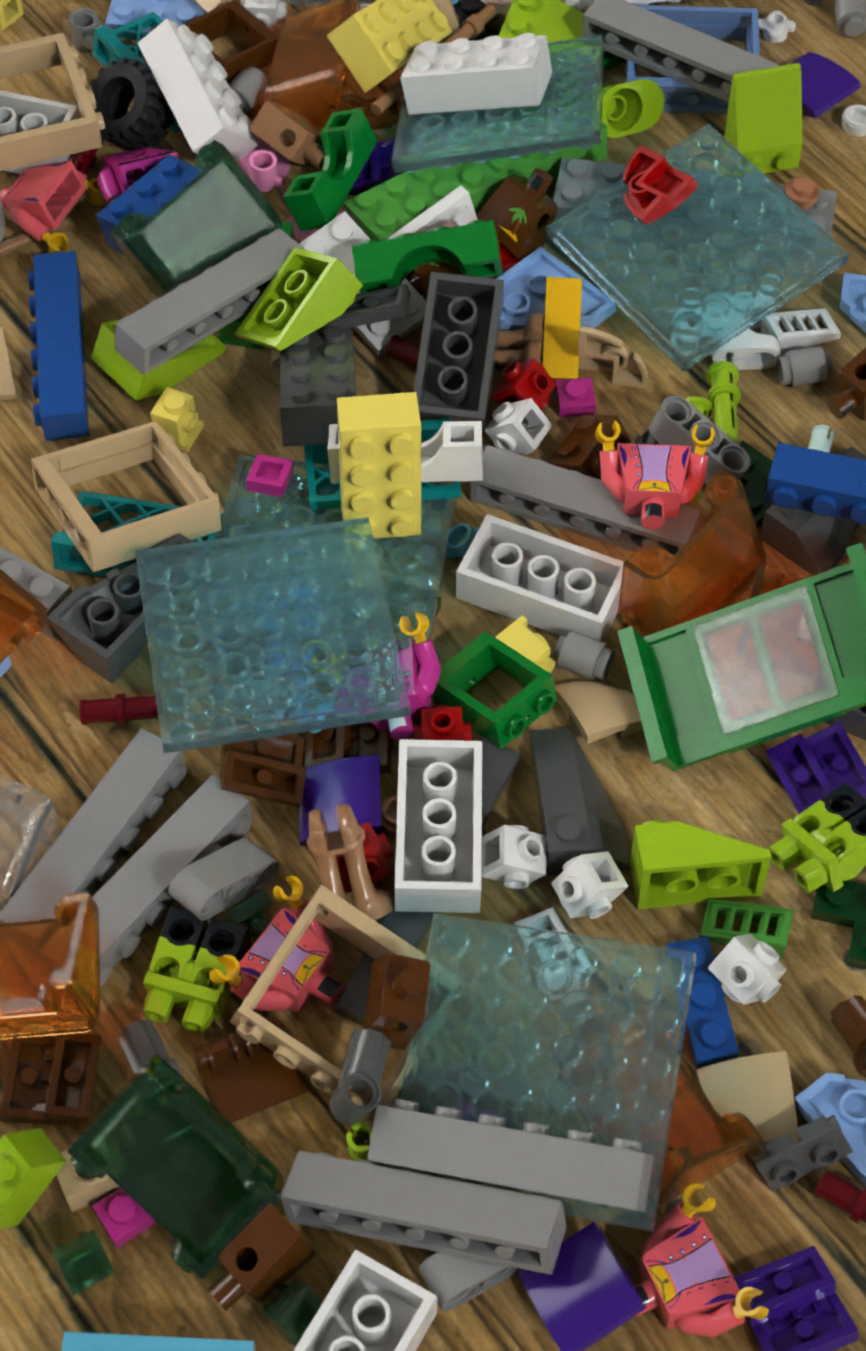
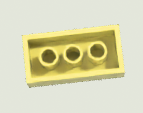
M376 0L352 15L326 36L366 93L406 66L416 45L426 41H435L438 44L453 33L448 25L445 15L438 10L432 0Z
M416 392L337 398L341 511L345 541L421 535V420Z

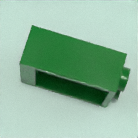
M486 631L441 667V674L433 693L434 702L437 706L462 707L463 722H470L473 731L499 749L505 747L513 739L518 738L530 724L541 715L549 712L557 702L553 675ZM498 668L524 685L525 688L494 712L470 696L468 692Z

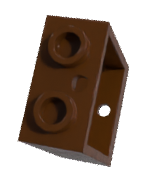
M236 0L230 1L184 24L192 32L198 35H205L210 42L223 35H228L244 49V51L226 60H222L212 51L215 60L227 72L225 79L228 85L241 70L248 67H255L260 70L275 61L280 37Z

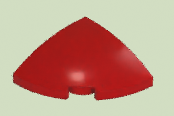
M642 145L637 148L630 158L623 175V181L628 186V197L624 194V201L632 215L643 224H648L668 214L698 188L694 177L669 166L665 156Z

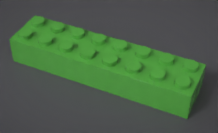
M566 91L540 104V106H536L343 202L344 211L371 240L383 241L462 185L469 192L477 215L504 180L509 177H526L529 179L534 169L538 168L547 172L553 180L549 185L551 187L557 184L562 157L598 162L606 159L608 126Z

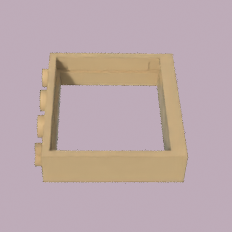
M64 33L0 46V78L63 65L83 118L0 136V171L102 147L100 130L105 129L104 119L100 111L95 112L97 106L92 89L86 90L85 87H88L84 68H77L79 59L74 45H68Z
M157 421L31 459L35 490L93 572L139 558L141 554L178 534H182L189 540H194L221 531L220 514L224 513V508L219 503L218 493L212 492L207 485L204 475L193 468L188 455L185 452L181 453L175 444L173 436L171 434L167 435ZM154 460L188 504L101 533L68 486Z
M321 885L230 1020V1023L237 1027L236 1031L242 1038L253 1044H259L260 1042L274 1052L273 1056L279 1063L290 1069H296L297 1067L311 1077L310 1081L316 1088L327 1094H333L337 1089L342 1070L253 1011L313 919H316L374 959L388 953L430 962L431 970L427 995L435 1000L426 1013L422 1026L403 1051L381 1087V1100L378 1105L390 1107L393 1103V1098H396L466 982ZM348 1091L349 1099L354 1104L363 1106L361 1098L356 1093ZM376 1107L365 1119L375 1118Z

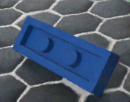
M708 936L666 943L665 952L695 1068L739 1058V1050L720 980L708 969L714 961Z

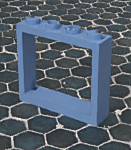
M637 5L717 39L745 40V50L760 56L758 8ZM626 59V82L637 79H649L657 83L662 89L665 99L663 112L728 113L729 102L672 78L636 77L637 63Z

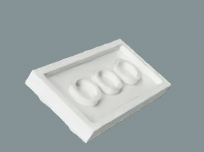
M344 211L302 241L300 245L308 251L338 258L355 276L352 246L361 245L363 242L371 239ZM404 278L401 284H407L411 293L406 317L353 327L378 357L386 352L393 335L397 334L399 337L405 338L424 323L427 302L406 278Z

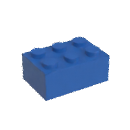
M168 155L119 197L111 201L96 216L109 248L156 271L175 255V252L188 244L228 209L218 177L172 155Z

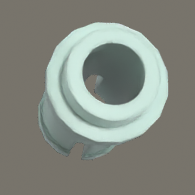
M826 425L815 426L811 432L808 449L830 453L832 442L835 438L834 430L829 431L830 427Z

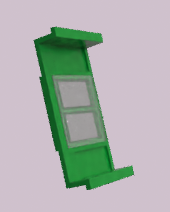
M862 542L846 548L850 563L645 637H642L633 626L617 631L652 763L663 762L668 768L675 771L728 752H737L866 706V552Z

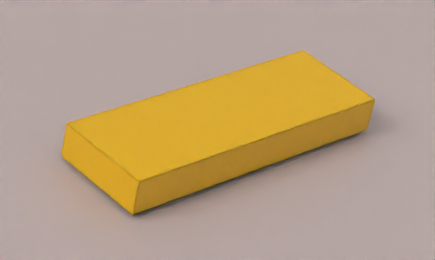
M546 278L542 366L555 382L556 380L578 379V344L582 298L581 278Z

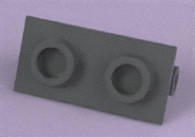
M823 1114L819 1118L797 1128L796 1130L801 1142L795 1145L789 1134L786 1133L759 1146L760 1151L753 1154L756 1161L755 1165L771 1191L782 1186L791 1185L799 1178L823 1166L832 1165L840 1158L853 1152L842 1133V1128L835 1115L826 1118Z

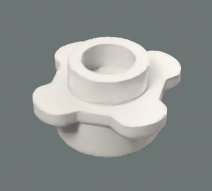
M773 11L768 17L758 19L759 29H763L762 36L769 42L778 43L784 41L788 36V32H793L796 27L795 22L789 21L781 11Z

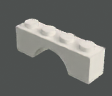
M482 421L443 422L439 431L432 438L422 442L421 482L483 481ZM329 424L327 450L331 484L340 483L338 424Z

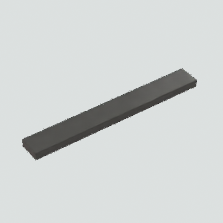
M485 738L482 741V830L520 762L521 754L507 747L499 749ZM394 899V908L385 915L381 925L418 949L438 912L395 911ZM364 953L336 1003V1012L363 1024L373 960H375L366 953Z

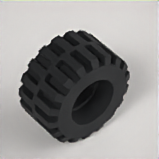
M126 57L119 58L118 62L115 60L109 62L108 68L102 67L98 71L99 76L97 79L93 78L90 83L97 106L95 112L100 111L102 113L105 123V129L100 130L101 138L128 151L149 148V145L152 147L157 146L159 138L167 136V128L169 125H173L175 119L172 118L173 112L150 67L133 58L129 60ZM134 99V103L130 111L127 113L128 107L131 101Z

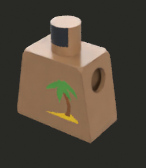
M266 100L248 129L290 161L308 167L315 166L318 170H323L324 148L320 134L321 131L296 110Z

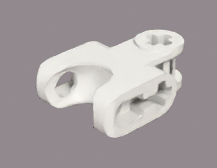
M759 293L721 294L708 300L706 308L687 307L677 311L673 320L675 331L671 335L670 341L672 351L684 358L712 357L713 364L719 361H728L735 364L738 370H757L774 367L777 364V357L781 356L778 339L774 335L760 334L752 331V329L761 328L764 315L775 313L772 297ZM688 319H691L690 327L687 325ZM689 338L692 340V345L690 347L688 346Z

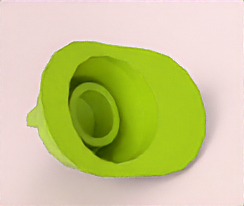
M637 79L604 87L596 95L593 105L589 106V111L608 126L607 137L620 138L652 128L659 121L663 113L665 99L663 91L657 83L649 79Z

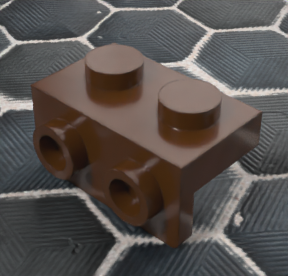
M583 415L576 422L565 440L558 446L557 451L548 461V464L568 470H576L584 475L601 479L599 451L603 450V444L599 443L595 437V430L599 423L602 422V433L606 437L614 436L612 427L614 421H617L620 425L621 430L618 438L614 441V449H617L618 443L631 444V440L618 415Z

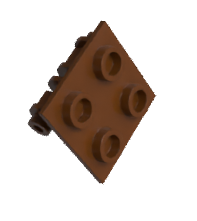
M275 1016L266 1019L283 1030L279 1019L276 1020ZM237 1031L193 1048L224 1126L307 1093L297 1067L296 1069L285 1067L274 1058L272 1050L260 1042L259 1044L248 1042Z

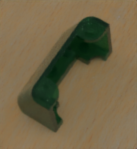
M216 140L203 146L198 152L195 166L201 174L151 218L143 213L127 214L110 231L150 292L159 298L174 290L179 284L186 283L203 273L205 269L213 267L229 258L234 252L241 251L253 244L260 237L266 236L278 228H282V220L277 211L227 148Z
M153 1055L137 1071L67 1150L72 1156L70 1159L71 1163L78 1172L87 1178H91L93 1175L103 1178L107 1174L172 1235L171 1245L174 1251L171 1253L173 1260L182 1270L187 1273L194 1271L201 1279L220 1262L218 1260L220 1253L268 1204L272 1203L275 1206L280 1201L284 1182L281 1172L269 1158L171 1065L156 1055Z

